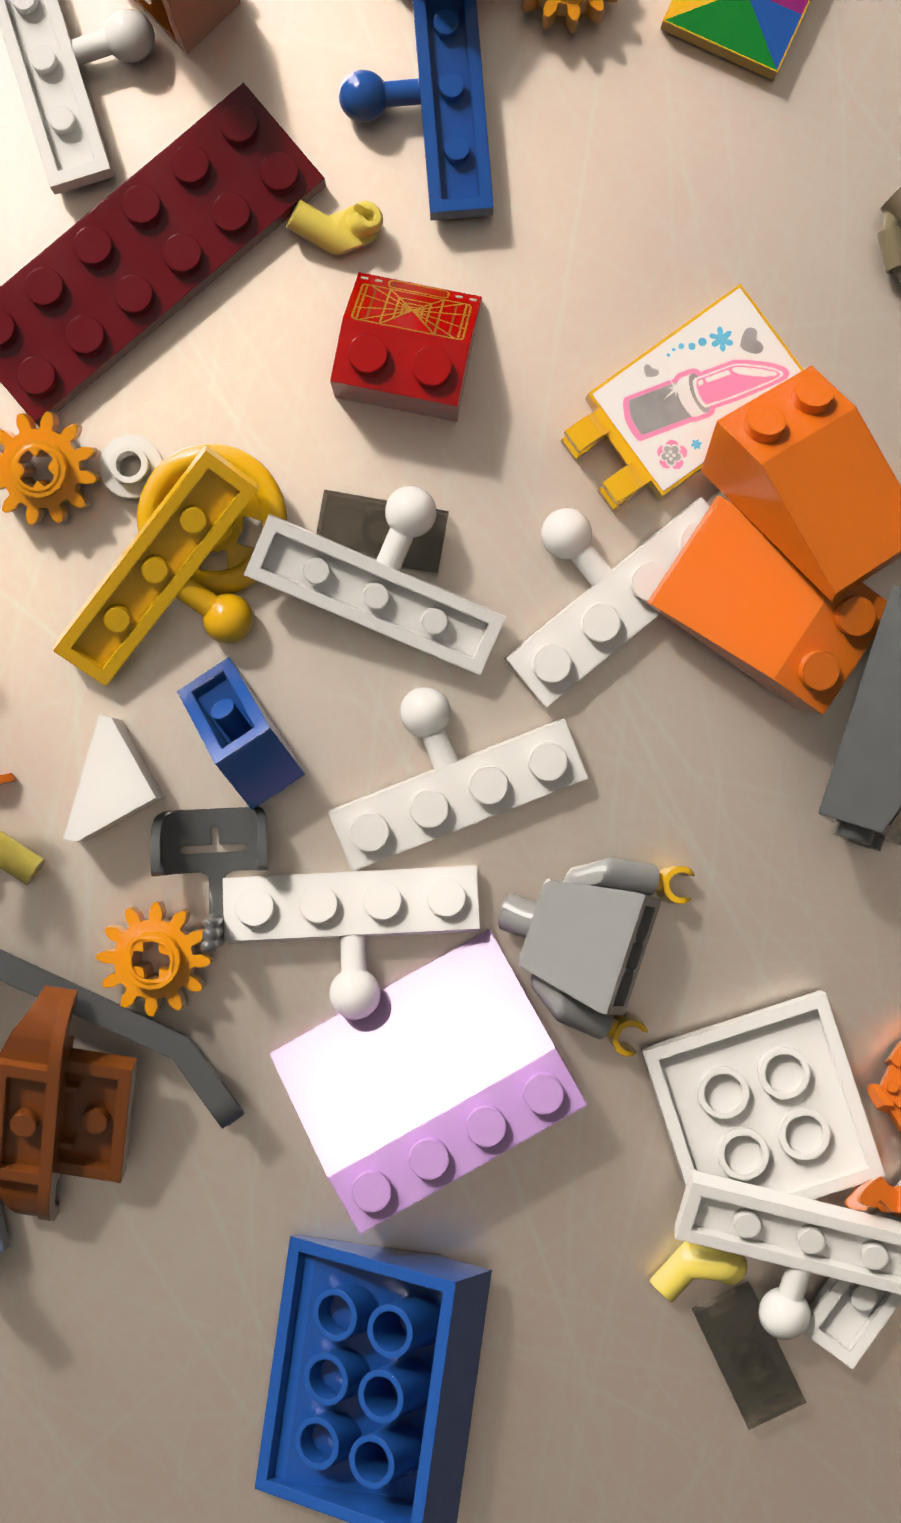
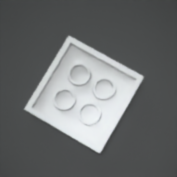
M819 990L641 1048L685 1188L691 1170L814 1200L863 1184L868 1180H874L879 1176H885L826 992Z

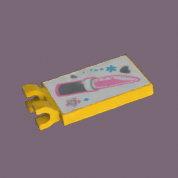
M739 284L590 391L585 400L594 412L566 429L561 443L575 461L606 438L615 448L627 466L601 484L602 487L597 491L611 511L617 509L646 486H649L660 500L702 469L717 420L804 369L743 286Z

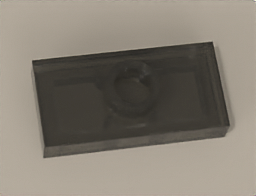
M324 489L316 534L377 560L390 529L385 517V507L388 500ZM436 509V519L432 528L424 535L413 539L401 570L438 576L449 511Z
M747 1281L691 1309L750 1430L805 1404L806 1400L777 1339L768 1334L760 1323L758 1314L760 1303L752 1286Z

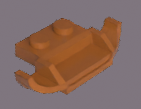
M45 985L31 1008L19 1024L13 1028L0 1052V1198L14 1213L37 1216L41 1220L55 1221L59 1214L60 1205L59 1202H55L56 1184L61 1174L116 1183L122 1182L127 1168L137 1058L73 1048L74 1036H69L77 1003L78 990Z

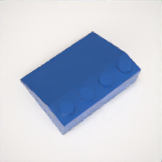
M299 1234L290 1236L255 1489L349 1523H457L492 1270L434 1254Z

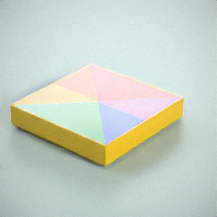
M672 0L663 18L660 30L774 81L810 0Z

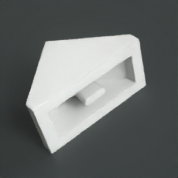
M100 714L98 716L63 839L72 842L89 841L166 798L123 720Z

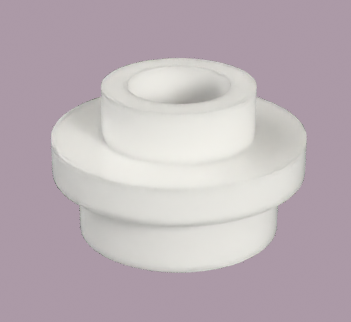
M124 435L112 440L105 447L99 461V472L103 483L115 495L125 499H139L148 477L163 459L155 445L146 438L137 435ZM127 456H138L141 460L139 472L131 477L123 476L120 473L121 461Z

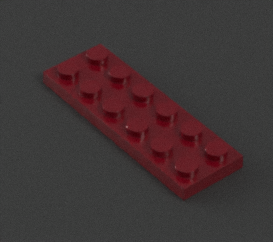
M244 82L0 286V382L39 427L42 416L46 411L54 413L60 411L291 216L300 199L307 203L326 187L323 175Z

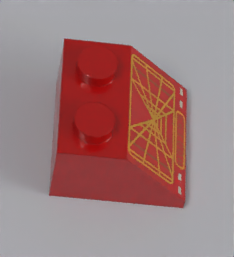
M359 272L343 315L330 378L334 397L457 422L482 297Z

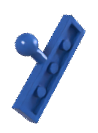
M412 0L419 78L384 81L377 73L371 70H355L349 73L340 84L338 90L340 107L350 119L366 123L379 118L388 107L421 105L430 221L493 216L494 207L477 1Z

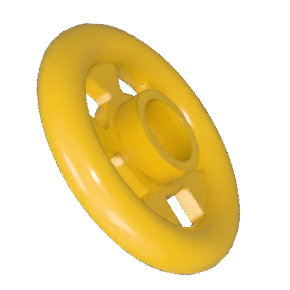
M217 443L189 446L168 456L148 477L138 503V532L206 444L258 482L259 486L257 493L211 551L219 552L225 550L227 552V569L206 571L201 570L200 565L191 576L217 596L225 593H238L258 582L244 575L254 551L253 547L238 542L244 529V517L262 521V529L269 514L287 521L284 497L269 470L245 451Z

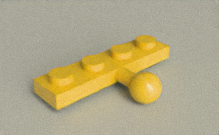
M205 444L55 641L53 652L106 687L175 597L203 616L204 629L213 640L222 644H234L243 640L253 626V612L250 605L242 597L235 594L225 593L217 596L191 576L259 490L258 482Z

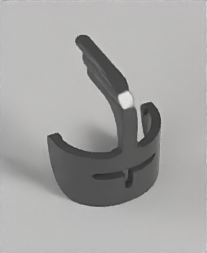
M259 806L253 810L250 807L164 811L158 814L152 823L150 839L152 876L201 872L209 877L208 919L203 921L204 931L202 932V939L204 942H202L200 947L201 951L205 953L214 952L225 944L223 915V878H226L225 875L240 870L269 871L266 813ZM213 827L218 828L219 845L243 843L248 845L247 851L183 854L181 848L184 846L212 845Z

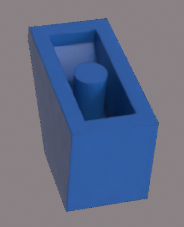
M230 657L177 691L215 765L251 810L280 793L287 786L305 775L286 740Z

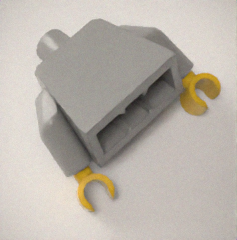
M609 857L572 867L565 874L562 881L547 879L542 886L537 902L513 893L505 899L500 910L498 926L501 930L525 938L519 956V966L532 974L531 983L533 990L558 1022L597 1039H603L607 1036L612 1046L622 1056L631 1057L637 1053L631 1045L619 1041L620 1033L625 1028L632 1026L639 1028L645 1033H648V1030L635 1014L625 1011L661 901L671 904H686L691 900L688 897H677L670 890V880L675 874L695 876L694 872L686 866H668L659 871L654 864ZM656 892L657 896L660 899L652 897L651 895H653Z

